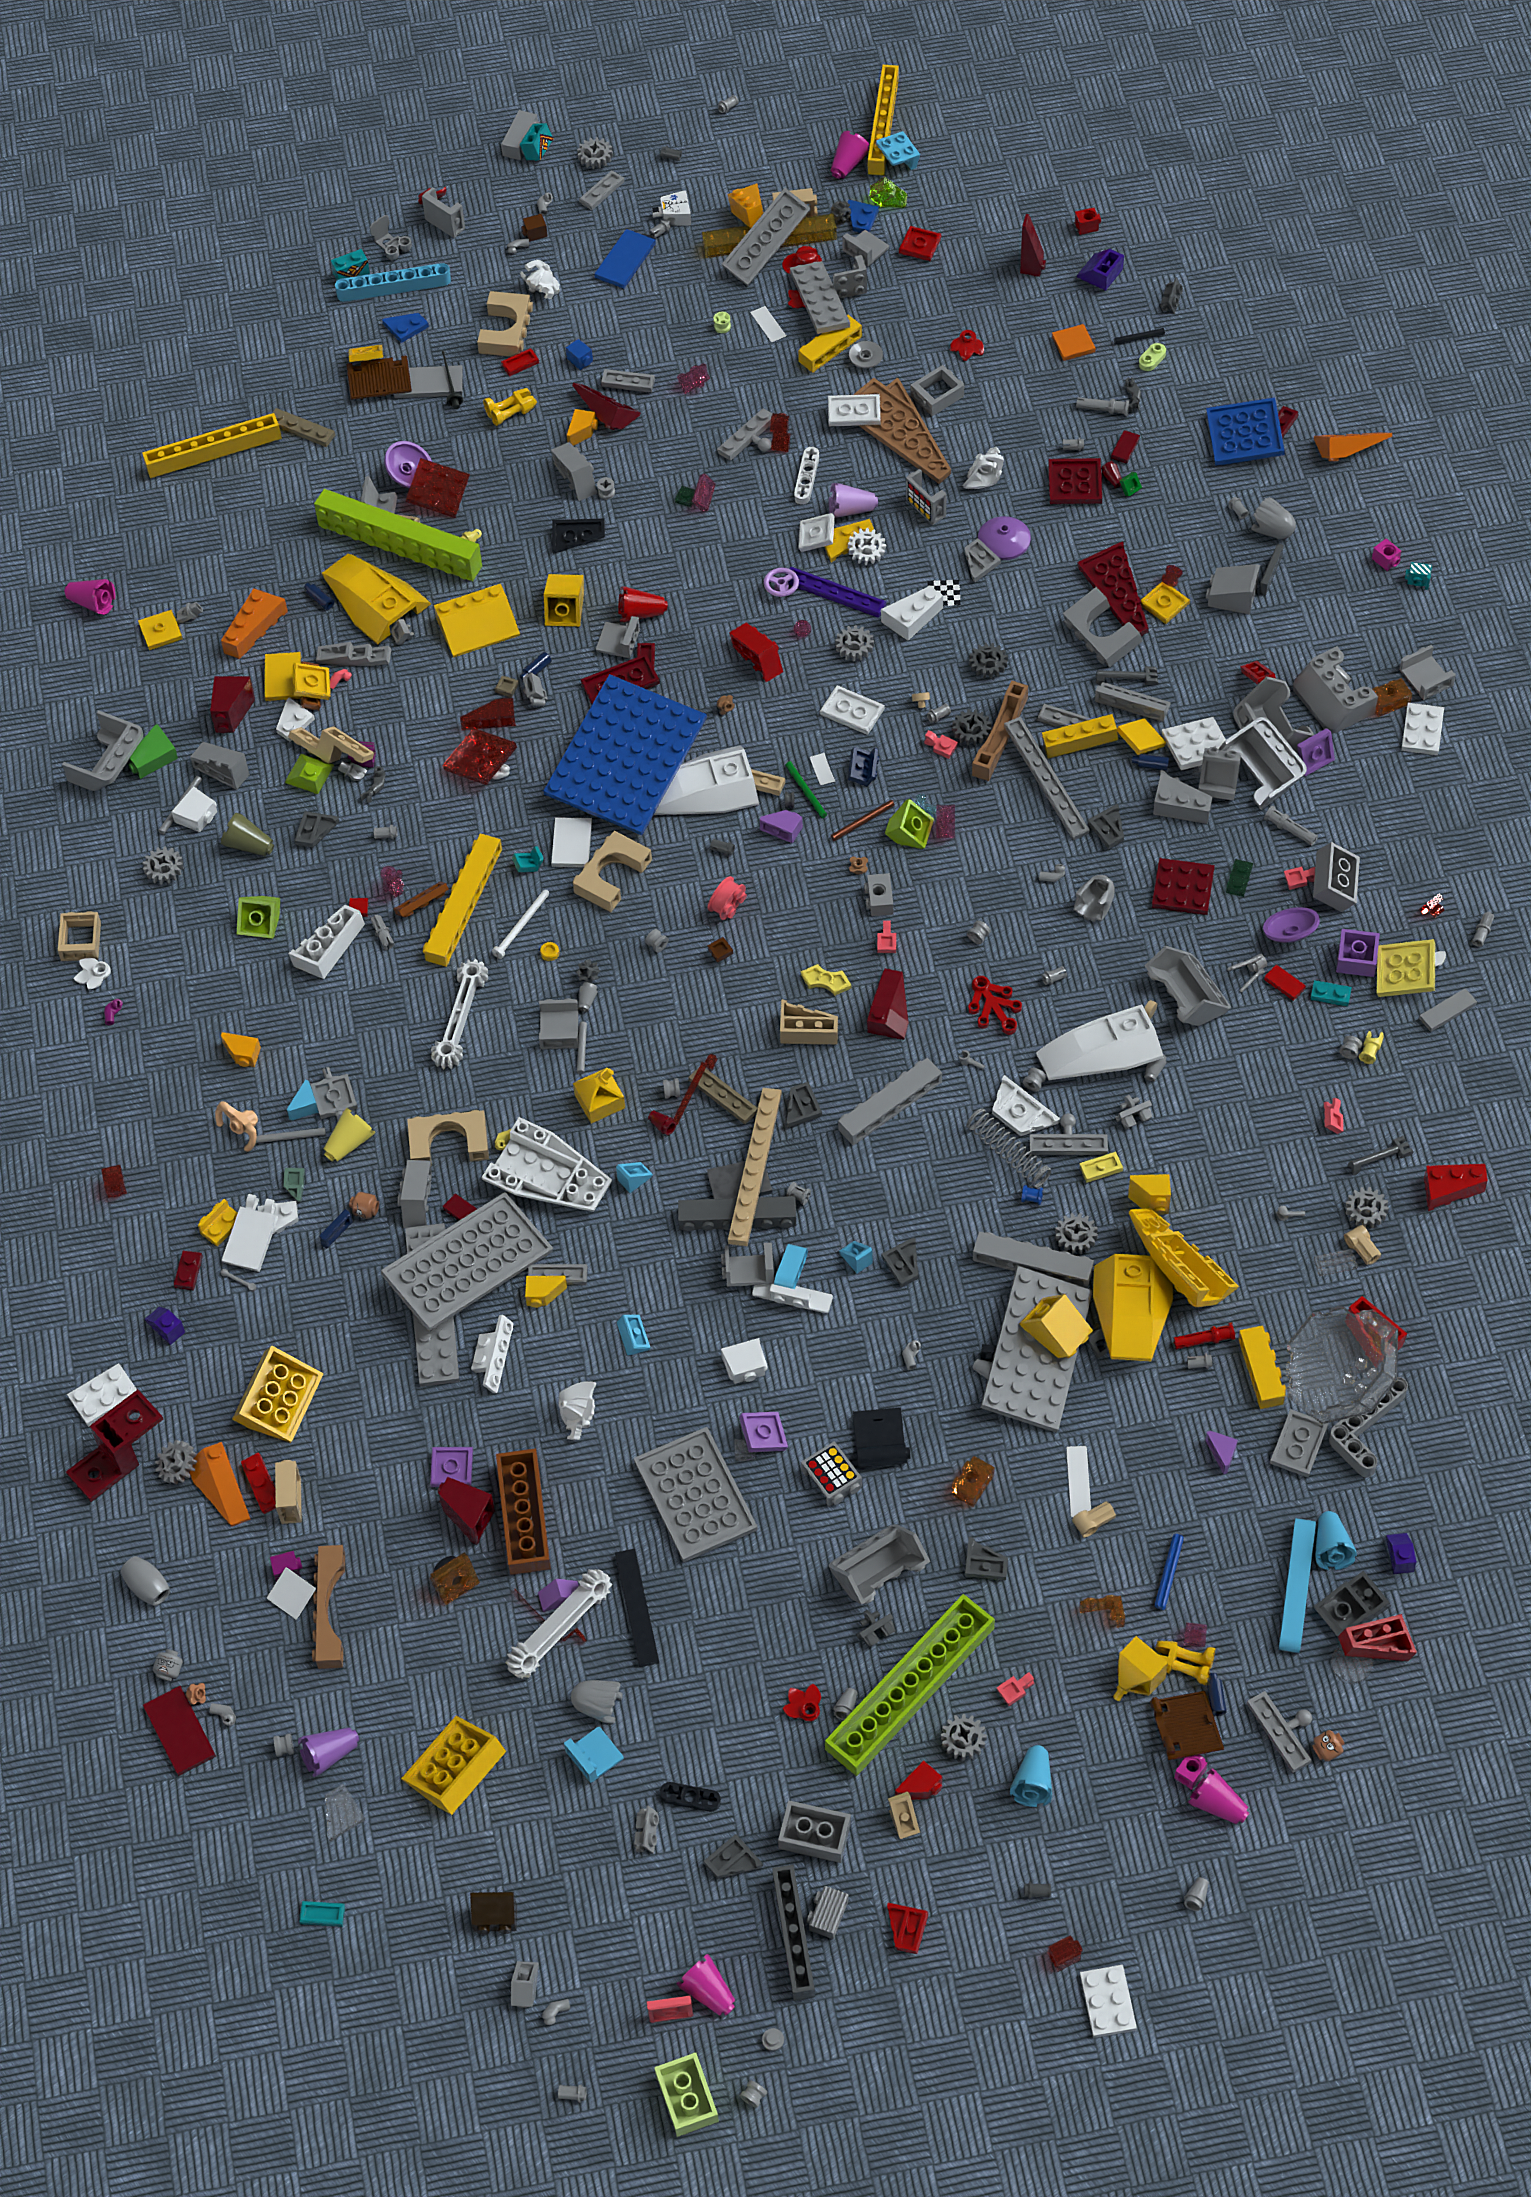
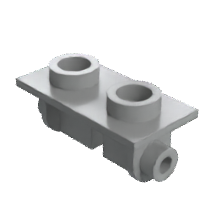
M647 1806L646 1809H640L637 1813L636 1829H643V1832H635L634 1847L637 1852H644V1849H647L654 1854L655 1845L657 1844L656 1828L659 1823L658 1812L650 1806Z

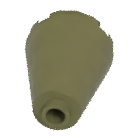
M236 812L227 824V832L224 831L221 844L225 847L261 856L270 855L274 849L273 840L244 815Z

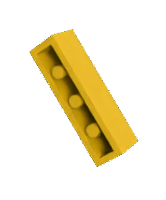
M847 315L850 321L849 328L821 333L819 336L814 337L812 341L798 350L799 362L812 373L860 339L862 337V325Z
M1113 714L1042 732V739L1047 758L1049 759L1117 741L1118 733Z
M1263 1325L1240 1330L1239 1344L1260 1409L1283 1405L1284 1399L1287 1396V1390L1280 1381L1282 1378L1281 1371L1274 1362L1276 1361L1274 1350H1271L1269 1346V1333L1265 1332Z

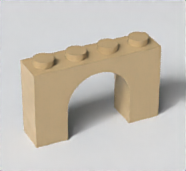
M490 291L487 301L488 315L508 317L516 323L504 331L480 329L477 341L479 354L512 357L523 351V338L527 336L526 325L530 323L529 313L533 311V302H530V295Z
M614 831L610 836L606 837L602 847L595 851L591 861L584 865L583 871L575 876L573 880L574 893L612 912L621 900V892L619 888L602 880L599 877L600 871L609 864L622 863L642 873L652 861L651 849Z
M472 1110L464 1113L454 1112L447 1115L435 1114L429 1117L418 1116L407 1119L411 1160L431 1161V1143L438 1134L445 1131H456L466 1137L470 1162L489 1160L484 1110Z

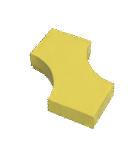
M818 964L801 971V976L809 989L816 987L825 988L831 991L834 996L851 989V984L843 971L829 972L822 969Z

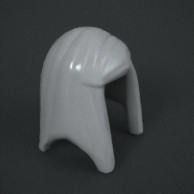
M1268 497L1260 503V507L1256 509L1253 515L1259 526L1253 524L1251 527L1257 533L1277 539H1286L1295 531L1296 522L1291 513L1284 509L1277 501Z
M1106 875L1092 877L1076 892L1073 910L1079 916L1084 915V919L1088 921H1102L1109 911L1114 898L1115 886L1113 881Z
M588 1680L579 1682L574 1686L571 1692V1702L577 1711L601 1722L613 1724L616 1719L610 1716L613 1713L612 1707L615 1705L614 1701L616 1699L622 1700L623 1694L619 1692V1682Z

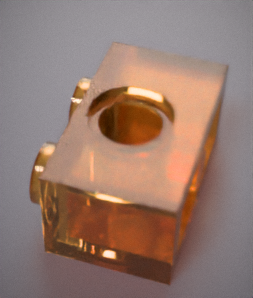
M1402 678L1392 680L1383 686H1377L1372 689L1378 696L1375 711L1378 717L1411 703L1412 692Z
M975 1456L970 1461L967 1460L965 1462L960 1477L957 1476L951 1485L953 1488L952 1496L972 1507L975 1506L993 1479L995 1467ZM973 1478L976 1480V1482L971 1483L967 1480Z

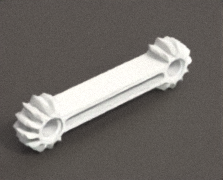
M468 959L466 964L461 962L460 968H457V981L461 983L451 1017L443 1041H436L435 1046L431 1048L432 1060L437 1067L441 1066L443 1070L447 1066L452 1070L453 1065L458 1066L459 1061L463 1059V1048L461 1045H458L476 988L478 986L484 987V982L488 981V969L484 966L483 962L478 963L477 959L473 962Z
M588 1569L587 1574H582V1580L578 1581L580 1586L524 1643L518 1642L516 1647H511L512 1652L507 1654L509 1659L505 1663L512 1674L518 1678H529L531 1673H536V1667L540 1666L538 1661L594 1603L600 1604L601 1600H606L607 1593H611L608 1589L612 1586L609 1581L610 1577L599 1569Z

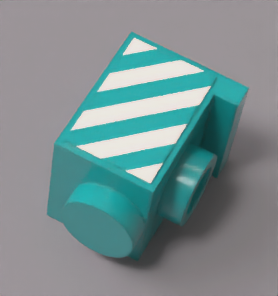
M1411 562L1410 569H1406L1405 579L1408 580L1407 584L1425 586V589L1428 590L1432 565Z

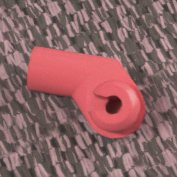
M347 669L335 672L330 678V688L334 690L341 679L349 681L352 674Z

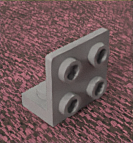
M867 230L862 231L857 237H852L848 233L842 237L843 251L853 258L862 255L867 267L889 249L888 244Z
M862 255L855 256L853 270L833 274V286L839 299L867 293V269Z
M366 476L365 482L362 485L363 493L360 497V502L395 514L396 493L378 494L369 476Z
M632 616L630 622L626 623V626L605 622L596 651L630 658L640 631L639 618Z

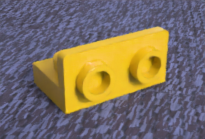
M223 1199L213 1207L207 1216L202 1217L199 1221L198 1228L200 1234L218 1247L231 1234L238 1212L228 1205L227 1200Z

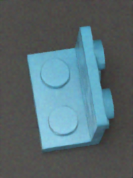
M903 131L876 141V145L892 166L904 162L911 170L917 168L920 153Z
M600 1727L595 1728L576 1743L571 1738L564 1742L565 1752L590 1783L624 1759L621 1752Z

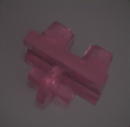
M702 363L699 366L694 365L686 374L681 373L677 378L683 392L688 393L696 387H704V382L709 380L710 376L708 375L706 364Z
M936 804V838H955V804Z
M392 866L383 867L380 874L383 879V890L385 892L390 891L393 898L403 894L404 884L402 882L403 873L399 869L396 872V869Z

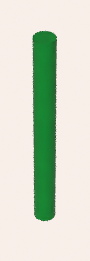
M787 762L785 766L819 816L825 818L827 813L792 762Z

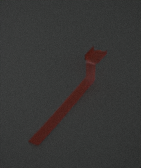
M708 1055L705 1063H701L675 1114L674 1122H676V1125H678L706 1067L713 1070L718 1060L716 1055Z
M529 1605V1607L545 1622V1620ZM578 1628L562 1639L565 1642L575 1633L584 1643L587 1641Z

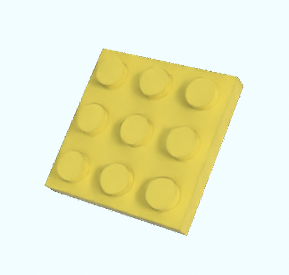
M1434 939L1378 945V997L1435 991Z

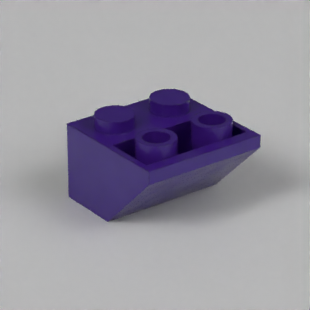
M1112 249L1095 253L1077 274V278L1106 291L1123 270L1124 255Z

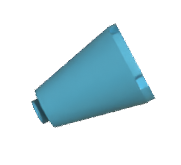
M1326 1511L1318 1518L1316 1563L1319 1567L1329 1570L1328 1567H1335V1570L1346 1568L1354 1563L1355 1556H1357L1356 1548L1339 1516L1334 1512Z
M1035 1745L1027 1750L1010 1787V1795L1013 1794L1015 1796L1014 1800L1024 1806L1037 1807V1804L1043 1803V1806H1045L1052 1799L1049 1753L1040 1745Z

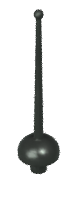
M442 351L451 393L446 398V403L448 406L453 407V409H459V405L463 403V397L460 393L454 391L445 351Z

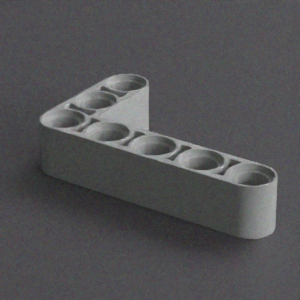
M1395 1377L1331 1429L1329 1444L1362 1477L1373 1476L1378 1461L1377 1457L1357 1437L1404 1400L1408 1384L1401 1377ZM1393 1388H1399L1402 1391H1396ZM1383 1399L1387 1403H1381L1379 1400ZM1369 1411L1372 1415H1367L1364 1412ZM1350 1423H1355V1424H1357L1358 1426H1357V1427H1353V1426L1350 1425ZM1335 1435H1341L1343 1438H1336ZM1349 1449H1355L1357 1452L1352 1453ZM1363 1463H1369L1371 1467H1366Z

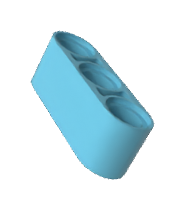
M792 1244L787 1245L775 1276L774 1285L791 1289L796 1288L807 1258L808 1248Z

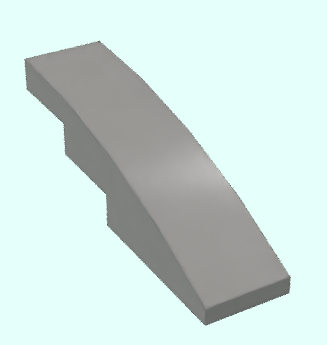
M351 642L318 646L316 662L341 666L385 665L390 662L391 648L389 646L372 648L370 644L353 646Z

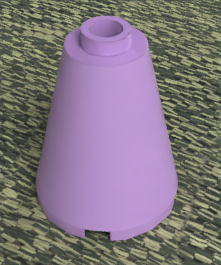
M839 483L831 484L830 492L833 493L829 497V513H832L834 518L873 511L878 506V497H875V494Z

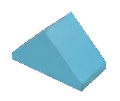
M306 1079L287 1108L290 1120L318 1113L310 1083Z
M641 1162L618 1164L616 1166L617 1179L629 1193L637 1189L653 1175Z
M853 1241L839 1250L840 1255L856 1273H859L873 1263L871 1247Z

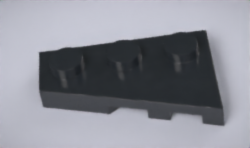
M605 518L552 520L553 554L605 537Z

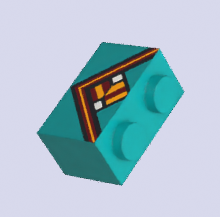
M547 123L532 124L521 141L520 147L526 160H541L553 141Z
M362 249L331 260L333 275L337 281L370 274L368 259Z

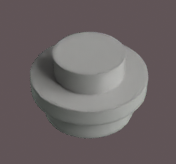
M771 2028L763 2034L762 2043L766 2049L776 2051L783 2046L784 2036L780 2030Z

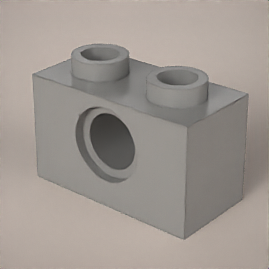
M890 873L867 875V883H864L865 894H869V898H866V907L870 909L871 916L892 915L893 898Z

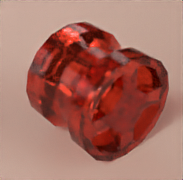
M1167 565L1166 573L1162 575L1161 580L1166 585L1175 587L1178 585V578L1182 576L1183 572L1174 565Z

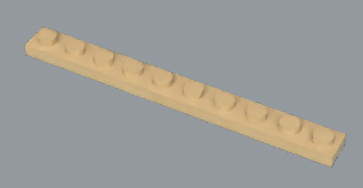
M762 1089L728 1236V1244L748 1246L782 1090Z

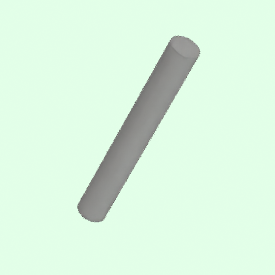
M586 1022L579 1023L578 1074H584Z

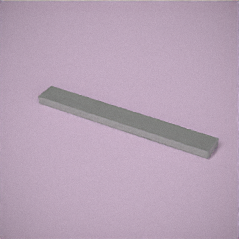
M1018 717L1004 723V728L1072 840L1089 834L1088 826L1022 718Z

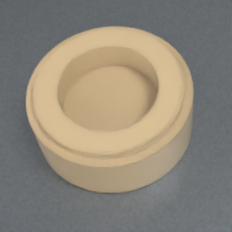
M1152 1000L1148 1001L1144 1008L1149 1019L1152 1018L1157 1008V1003Z

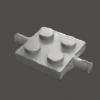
M326 1067L328 1074L325 1068L322 1069L325 1079L311 1084L320 1118L336 1116L338 1121L346 1108L352 1111L358 1109L348 1074L332 1076L330 1068Z

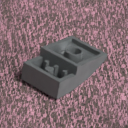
M1363 1570L1348 1583L1347 1581L1313 1607L1338 1637L1345 1628L1368 1623L1391 1607V1605Z

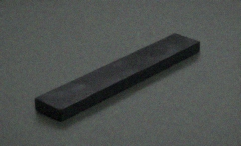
M635 1548L615 1552L639 1667L658 1664L659 1657Z

